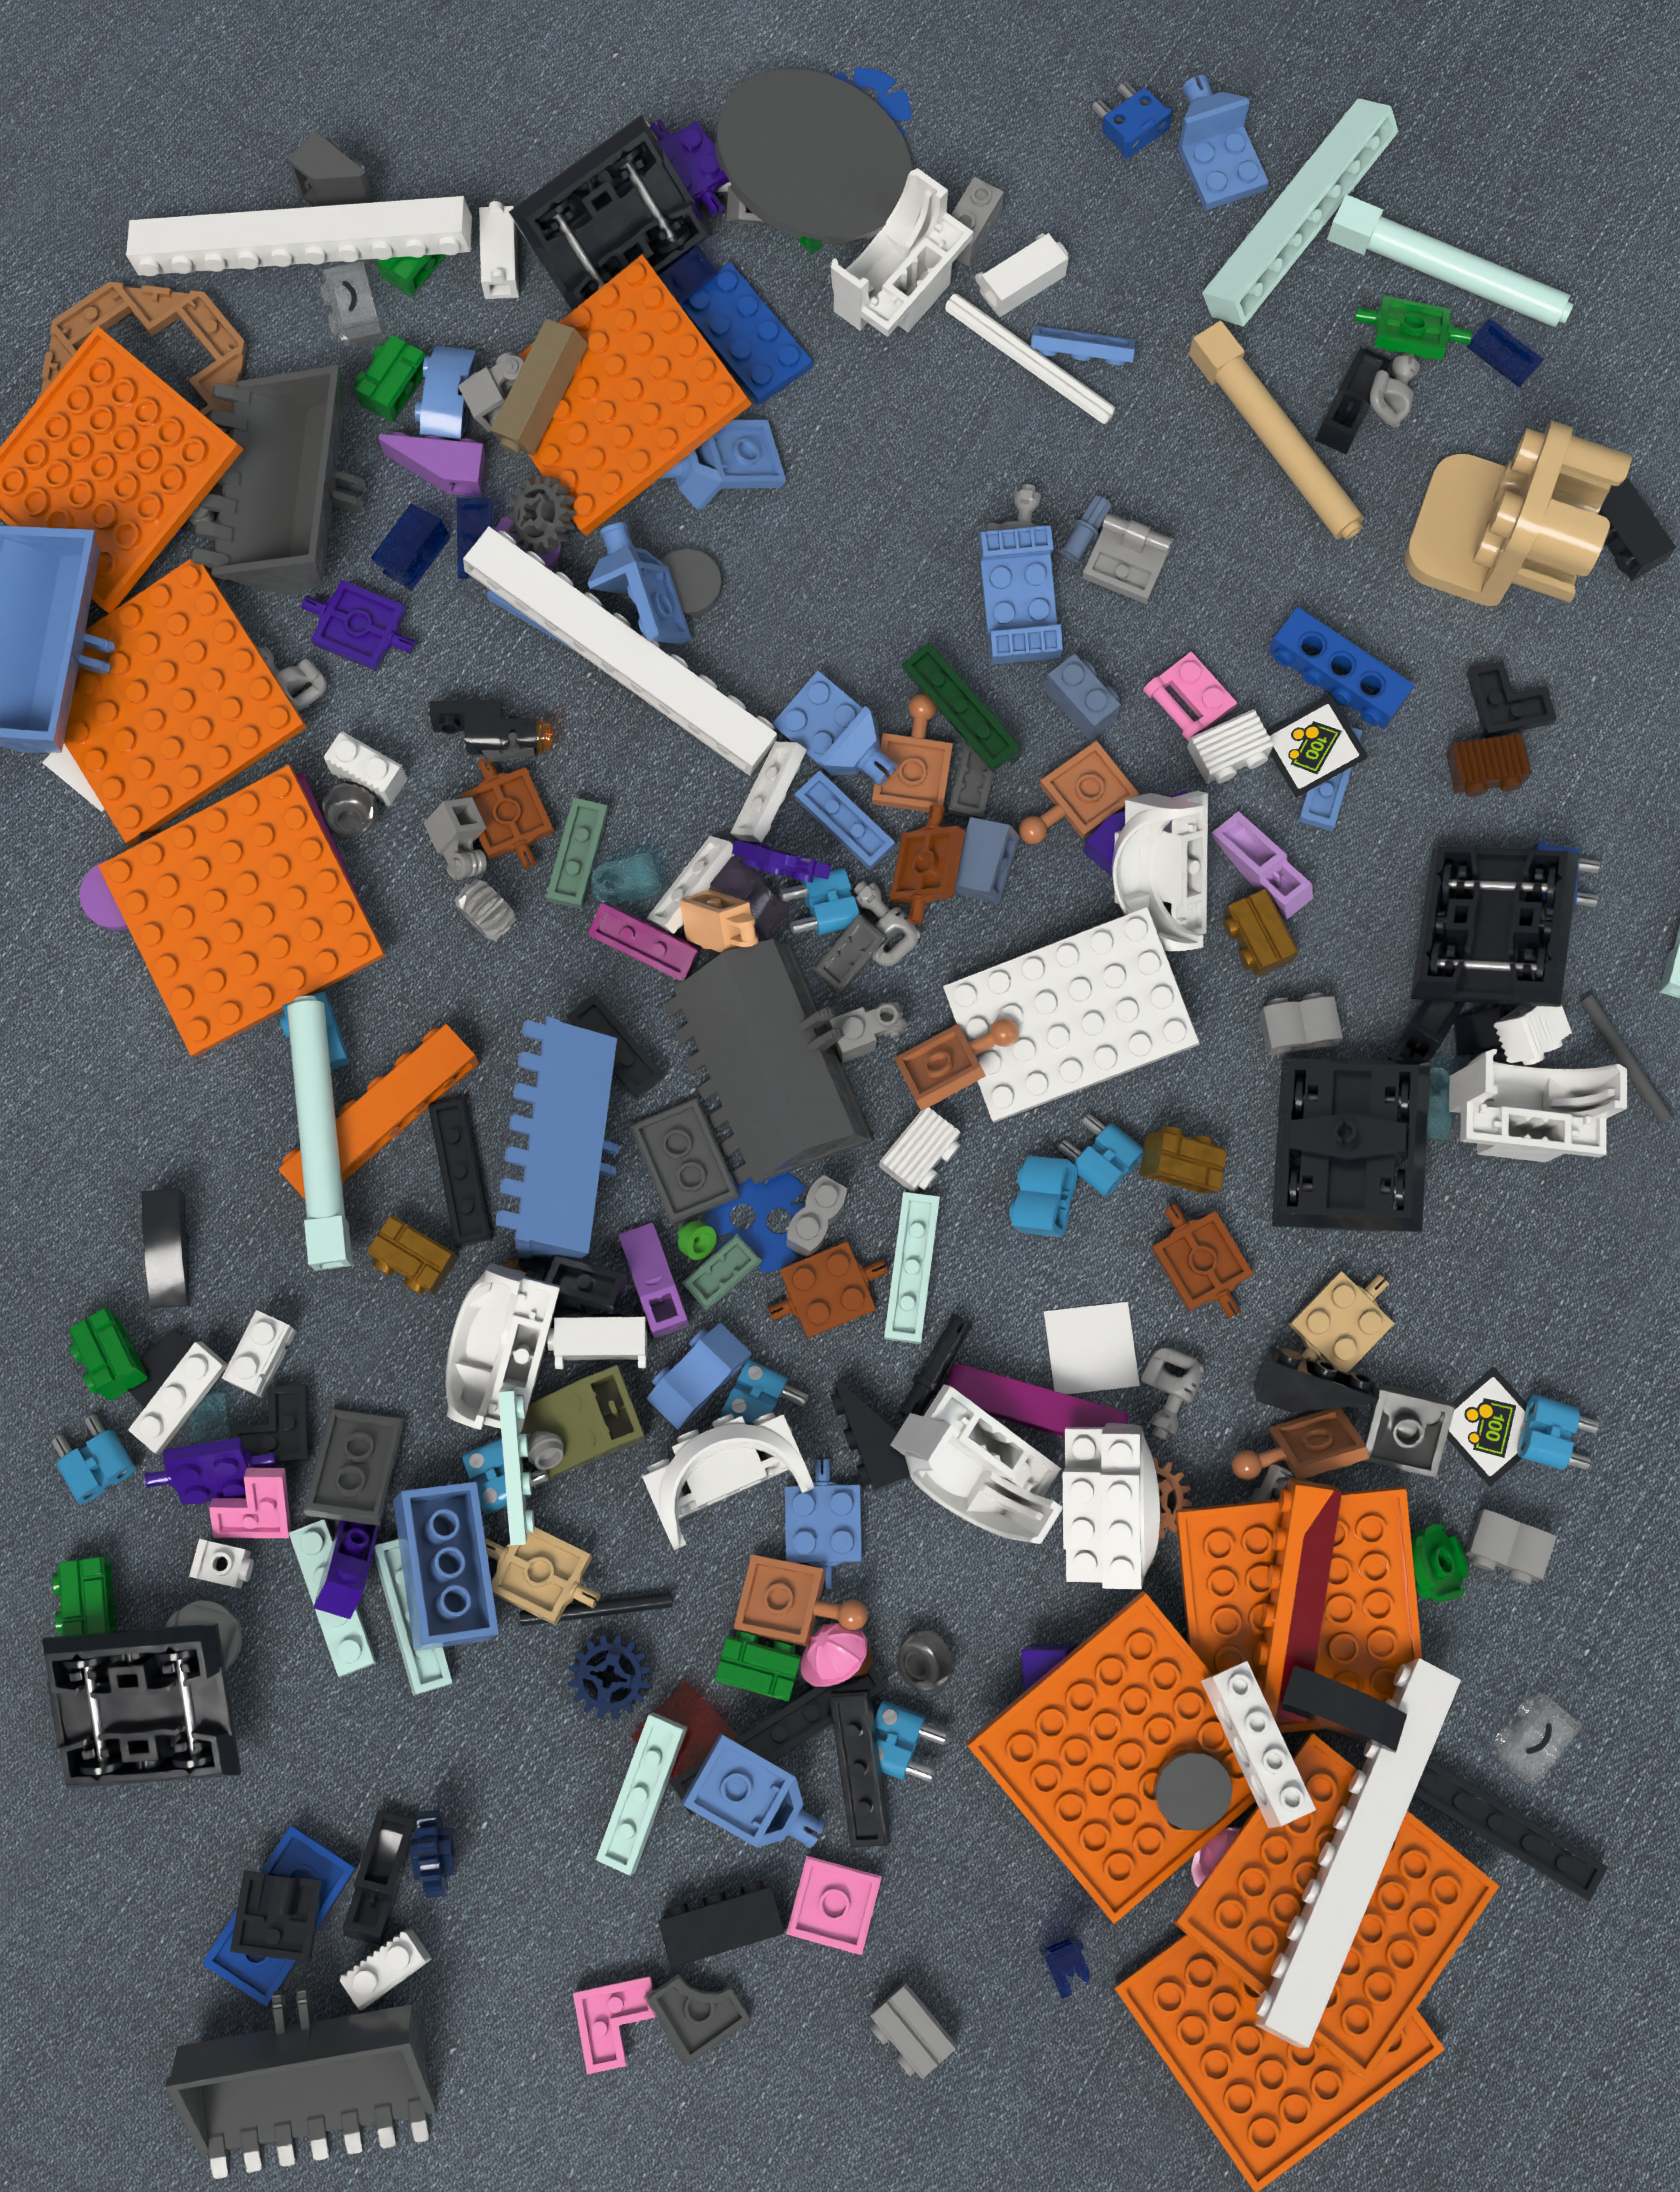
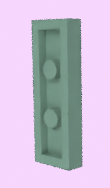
M573 797L546 895L548 902L582 909L607 819L608 805Z

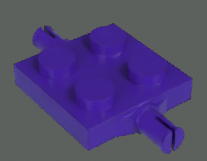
M658 119L656 123L653 122L650 125V130L659 140V145L664 150L695 204L704 202L712 216H717V211L721 214L724 206L715 196V193L721 186L730 181L724 170H720L714 144L701 126L695 121L684 129L670 134L662 120Z
M342 579L334 595L325 603L309 595H306L305 601L303 600L301 608L303 610L319 615L318 626L311 638L313 645L374 671H377L386 652L392 646L408 654H411L416 646V640L398 634L399 626L407 612L404 605Z
M735 840L731 853L745 858L743 865L780 876H791L794 879L813 883L814 876L828 880L832 865L809 859L805 855H796L772 849L766 843Z
M239 1437L164 1449L163 1462L166 1469L145 1472L144 1476L147 1488L167 1484L172 1486L176 1490L182 1505L202 1504L206 1501H211L212 1498H239L246 1495L244 1484L246 1468H277V1458L275 1452L253 1456L244 1448Z

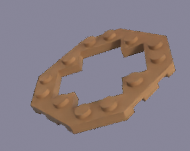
M107 282L52 320L50 329L51 342L49 352H46L41 375L43 383L37 400L96 326L106 331L132 313L151 337L177 319H181L215 361L188 380L194 391L207 405L200 412L208 419L213 410L232 414L233 403L215 398L213 396V388L216 383L236 386V382L241 381L247 346L242 337L205 292L190 290V293L172 292L170 288L143 285L142 288L125 287L123 283ZM220 428L229 436L230 430Z

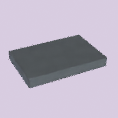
M697 1097L629 1125L671 1226L739 1199V1194Z
M330 1408L304 1507L305 1515L381 1526L404 1431V1418Z

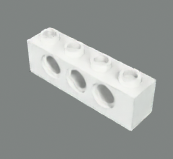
M1248 1661L1234 1665L1202 1680L1203 1687L1268 1828L1281 1827L1315 1811L1316 1808Z

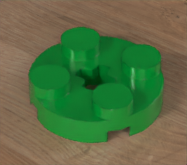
M1432 1524L1419 1528L1414 1532L1411 1539L1416 1590L1421 1598H1432L1436 1602H1446L1460 1598L1466 1590V1587L1460 1589L1462 1579L1468 1577V1564L1460 1542L1455 1536L1448 1537L1441 1531L1446 1529L1441 1524Z

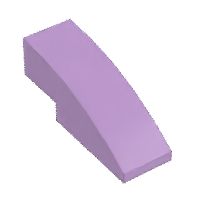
M1239 811L1212 832V837L1249 883L1258 892L1267 889L1279 914L1286 920L1313 899L1312 883L1287 862V854Z

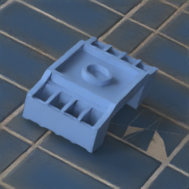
M1051 525L978 531L980 571L990 664L996 665L1061 658L1063 651L1061 624L1057 625L1051 564V553L1054 550Z

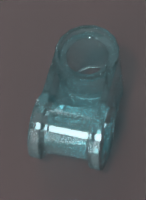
M640 853L627 859L599 865L592 874L593 895L600 904L606 901L615 905L634 899L649 898L663 890L656 860L652 853ZM610 881L613 887L606 888L603 882Z
M1441 1068L1430 1069V1082H1434L1435 1089L1440 1091L1434 1094L1433 1087L1430 1086L1427 1139L1446 1142L1452 1122V1112H1449V1082L1451 1074Z

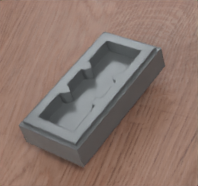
M968 744L964 745L948 813L967 818L983 819L995 771L992 773Z
M858 914L814 970L837 991L844 993L889 937L862 914Z

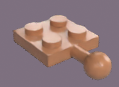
M924 693L915 695L909 703V713L914 718L911 737L882 734L880 750L889 759L894 760L898 767L892 776L882 767H877L886 774L888 781L882 786L874 784L873 805L929 813L930 805L944 806L953 743L925 739L927 722L934 717L937 708Z
M1096 740L1040 780L1039 786L1055 806L1040 817L1028 816L1023 819L1019 825V835L1028 844H1038L1046 837L1047 828L1065 817L1078 835L1084 839L1098 829L1110 815L1123 811L1126 799L1140 796V794Z
M999 1018L991 1025L990 1032L968 1043L961 1028L956 1024L898 1055L894 1060L922 1111L986 1077L976 1056L995 1045L1001 1047L1011 1046L1018 1039L1019 1028L1012 1019Z
M1340 1407L1323 1410L1269 1427L1271 1440L1276 1448L1258 1454L1252 1450H1242L1234 1456L1232 1469L1240 1479L1252 1480L1260 1474L1262 1468L1285 1461L1295 1479L1301 1480L1312 1478L1318 1474L1340 1467L1350 1466L1356 1462L1369 1459L1367 1446Z
M751 1554L733 1629L755 1636L809 1647L816 1616L838 1620L842 1627L854 1631L865 1625L868 1612L862 1602L854 1599L847 1600L841 1605L820 1601L826 1577V1571L823 1568Z

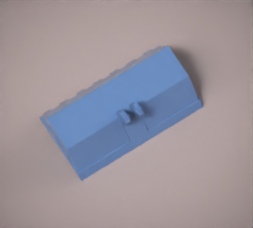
M0 526L1 747L23 753H62L78 667L102 674H109L111 664L82 655L84 647L103 653H111L114 651L115 643L85 633L101 551L96 540L95 530Z
M546 1016L545 1024L530 1020L523 1023L522 1034L531 1039L541 1041L542 1046L540 1056L528 1052L519 1053L518 1066L538 1073L536 1087L523 1083H517L514 1086V1098L533 1104L532 1118L516 1114L510 1116L509 1129L529 1135L527 1150L509 1146L505 1150L504 1159L506 1162L525 1168L523 1182L509 1178L501 1180L500 1192L520 1199L518 1214L504 1210L498 1211L496 1214V1225L516 1231L515 1243L519 1261L523 1259L528 1261L532 1259L554 1260L555 1255L576 1261L589 1254L599 1175L614 1177L616 1174V1167L601 1163L602 1154L613 1155L618 1154L619 1151L618 1144L604 1140L617 1038L563 1023L559 1019Z

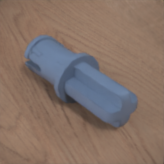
M1101 496L1093 497L1081 519L1075 520L1073 524L1075 529L1064 547L1060 550L1061 555L1067 560L1079 563L1092 539L1098 538V529L1111 509V504L1106 498Z

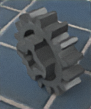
M536 475L535 480L528 478L525 480L526 489L516 488V493L519 497L517 500H510L509 504L514 507V512L507 514V518L514 520V524L509 528V532L517 534L515 541L517 544L523 545L524 550L541 554H548L549 550L557 551L559 550L558 541H568L565 534L566 530H574L575 526L570 523V517L576 516L577 511L570 510V505L574 503L575 498L567 495L570 488L560 484L561 480Z

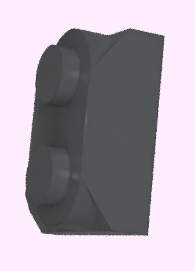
M1394 1385L1379 1386L1377 1391L1379 1400L1377 1404H1373V1412L1365 1441L1369 1459L1363 1461L1436 1478L1455 1409L1454 1403L1433 1394Z

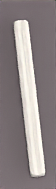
M953 294L947 301L945 309L949 314L1095 419L1106 424L1112 418L1115 407L1040 352L1031 349L1030 345L962 296Z

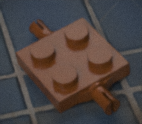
M481 758L477 764L485 780L477 787L462 792L460 795L462 799L473 798L486 826V829L479 836L488 860H491L508 852H516L524 870L530 869L525 856L528 857L533 868L537 865V861L533 856L530 846L535 841L554 834V830L526 767L511 773L498 774L493 762H488L485 758L489 768L487 770Z
M930 805L927 825L916 831L903 832L889 899L897 904L911 903L908 922L912 924H923L926 904L934 900L953 899L966 831L958 826L941 827L945 808L939 805Z
M1177 1203L1166 1208L1164 1213L1173 1225L1174 1230L1168 1238L1153 1245L1151 1250L1187 1311L1190 1312L1204 1303L1218 1301L1227 1319L1241 1313L1242 1311L1230 1293L1236 1285L1252 1277L1254 1273L1218 1213L1214 1211L1199 1220L1187 1222Z
M847 1241L779 1269L786 1286V1300L769 1307L767 1306V1311L771 1313L781 1308L783 1309L770 1315L772 1322L793 1313L800 1321L805 1335L809 1339L876 1311L869 1293L868 1281L888 1274L887 1267L872 1272L877 1268L885 1266L884 1260L881 1259L862 1268L861 1264L855 1259Z

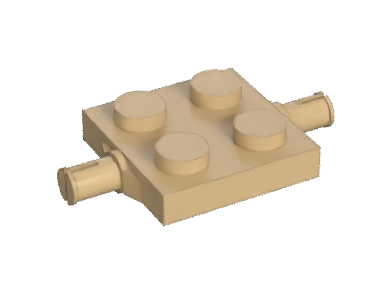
M1342 1271L1338 1272L1288 1324L1301 1337L1307 1348L1301 1354L1302 1357L1314 1362L1317 1359L1327 1361L1336 1366L1338 1370L1348 1373L1395 1324L1379 1309L1375 1301L1379 1294L1389 1286V1283L1386 1280L1382 1281L1384 1278L1377 1274L1363 1289L1356 1286Z
M536 1527L534 1533H528L527 1543L523 1545L510 1546L509 1543L506 1547H503L489 1540V1538L485 1539L487 1556L498 1561L497 1572L491 1581L493 1595L555 1626L566 1606L573 1599L591 1608L596 1606L595 1600L599 1601L600 1593L581 1585L582 1577L592 1560L591 1554Z

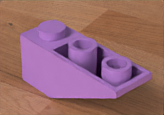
M393 432L390 435L379 434V442L384 455L447 494L482 497L487 463L483 443H478L472 439L450 441L433 435L425 436L424 438L409 437L400 432Z
M653 1222L618 1234L654 1339L689 1327Z

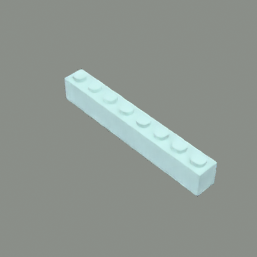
M1359 98L1355 101L1202 292L1211 317L1244 327L1338 209L1345 195H1349L1399 132L1391 106Z

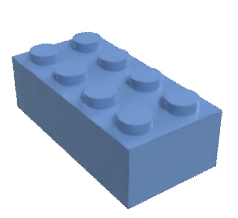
M477 1482L401 1491L393 1499L414 1651L489 1641L499 1634Z

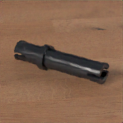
M954 1314L951 1315L949 1323L921 1373L915 1374L912 1379L914 1385L898 1410L901 1415L909 1416L912 1413L922 1416L932 1396L937 1395L941 1390L939 1384L969 1330L973 1327L970 1322L965 1321L963 1323L962 1317Z

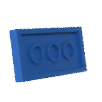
M731 262L676 299L715 354L758 406L813 368L812 359Z
M291 1825L261 1872L324 1880L316 1927L317 1932L358 1867L299 1828ZM236 1909L202 1964L268 2007L272 2003L273 1992L280 1990L298 1961L230 1952L237 1913Z

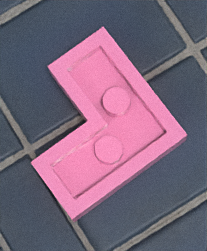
M246 1468L244 1475L246 1498H212L209 1510L213 1538H289L291 1520L285 1468Z
M651 1975L573 1992L587 2074L627 2065L620 2025L655 2018L643 1998L654 1989Z

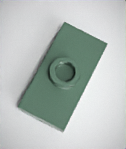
M736 1234L685 1279L682 1285L708 1312L762 1264V1260Z

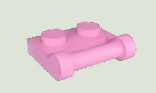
M1192 651L1163 674L1152 679L1143 689L1144 693L1150 699L1154 697L1183 730L1182 735L1188 742L1191 737L1208 730L1237 705L1236 700ZM1170 685L1200 719L1193 721L1165 688Z

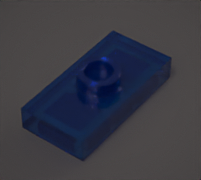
M1491 318L1471 338L1470 344L1466 346L1519 388L1540 367L1544 360Z

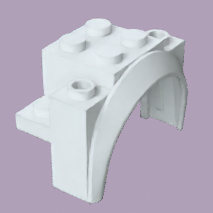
M918 168L908 174L902 195L886 221L887 224L862 254L846 269L838 265L837 259L834 258L832 260L831 280L834 291V312L860 331L869 323L887 337L897 326H900L906 332H909L950 285L953 261L973 240L974 232L947 213L948 189Z
M1492 1049L1479 1054L1468 1066L1450 1075L1449 1112L1461 1113L1460 1142L1477 1143V1155L1548 1162L1563 1154L1600 1158L1606 1155L1607 1118L1627 1109V1068L1620 1064L1589 1069L1523 1067L1494 1062L1493 1056L1497 1053V1049Z
M944 1384L924 1417L910 1413L890 1444L905 1456L912 1480L924 1493L962 1519L996 1535L1012 1540L1041 1544L1063 1509L1054 1500L1044 1498L1061 1468L949 1385Z

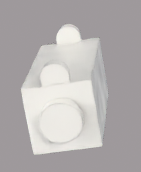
M498 201L490 202L489 207H479L481 284L485 299L519 298L517 225L509 214V211L514 207L504 206Z
M1041 233L1036 237L1035 242L986 273L979 272L975 275V279L980 286L981 295L1000 318L1065 277L1069 256L1065 247L1060 242L1056 243L1049 233L1046 235Z
M645 1317L554 1318V1328H550L547 1336L548 1351H554L555 1369H563L564 1360H638V1368H646L648 1322Z

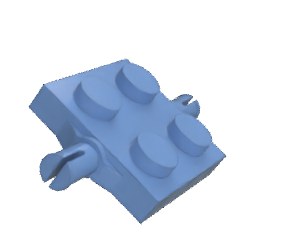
M820 1459L814 1460V1489L802 1493L799 1486L785 1487L786 1561L823 1568L826 1571V1590H833L832 1567L842 1563L862 1562L861 1486L838 1485L830 1482L831 1460L823 1459L824 1474L822 1475V1461Z

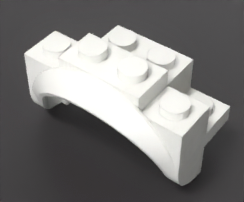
M1194 791L1173 798L1148 793L1126 799L1125 826L1121 831L1115 832V846L1112 859L1115 903L1119 904L1124 916L1148 907L1165 951H1186L1203 947L1202 934L1206 933L1208 793ZM1162 901L1171 903V915Z
M490 1263L486 1267L484 1273L473 1284L463 1300L450 1340L446 1365L447 1416L450 1419L480 1430L483 1425L501 1429L498 1392L501 1387L517 1386V1396H524L525 1413L527 1414L561 1286L525 1277L526 1272ZM519 1419L520 1434L522 1432L525 1419Z
M774 1412L766 1414L754 1420V1425H747L742 1416L735 1419L733 1414L726 1415L712 1422L714 1428L702 1434H699L698 1429L679 1436L677 1438L679 1444L672 1446L675 1454L673 1460L670 1462L669 1459H665L648 1467L649 1474L642 1477L674 1550L687 1545L678 1519L785 1471H791L802 1493L814 1489L812 1479L784 1414L775 1417ZM756 1450L766 1452L768 1459L761 1462ZM687 1481L692 1493L684 1495L682 1488Z
M1106 1423L1105 1427H1066L1065 1468L1063 1470V1549H1066V1582H1102L1105 1589H1142L1144 1577L1156 1553L1160 1528V1500L1156 1469L1150 1449L1143 1435V1428L1138 1425Z

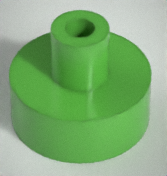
M700 1220L683 1225L678 1231V1247L680 1251L693 1260H701L707 1257L716 1244L715 1230Z

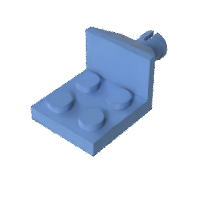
M1198 75L1199 86L1195 77H1193L1182 87V91L1187 97L1190 106L1184 118L1178 151L1206 211L1267 191L1269 181L1244 128L1250 105L1248 98L1227 92L1213 94L1208 78L1205 75Z
M732 420L659 478H675L678 489L697 510H703L720 489L781 488L786 482L768 420Z
M614 523L602 528L600 535L603 538L607 556L598 560L588 580L589 588L618 594L628 593L636 604L640 616L638 624L647 640L672 644H683L692 640L668 566L645 549L634 547L626 523Z
M818 670L772 723L774 728L791 742H797L807 750L805 754L831 776L858 774L860 771H864L877 785L882 786L888 781V778L877 767H882L891 776L898 767L894 760L889 759L879 749L881 744L878 722L872 711L866 706L862 708Z
M721 1733L718 1735L681 1801L683 1806L756 1848L782 1841L786 1836H791L803 1843L805 1847L811 1848L818 1838L804 1830L803 1827H809L821 1834L825 1821L821 1818L815 1817L803 1810L804 1804L795 1776Z

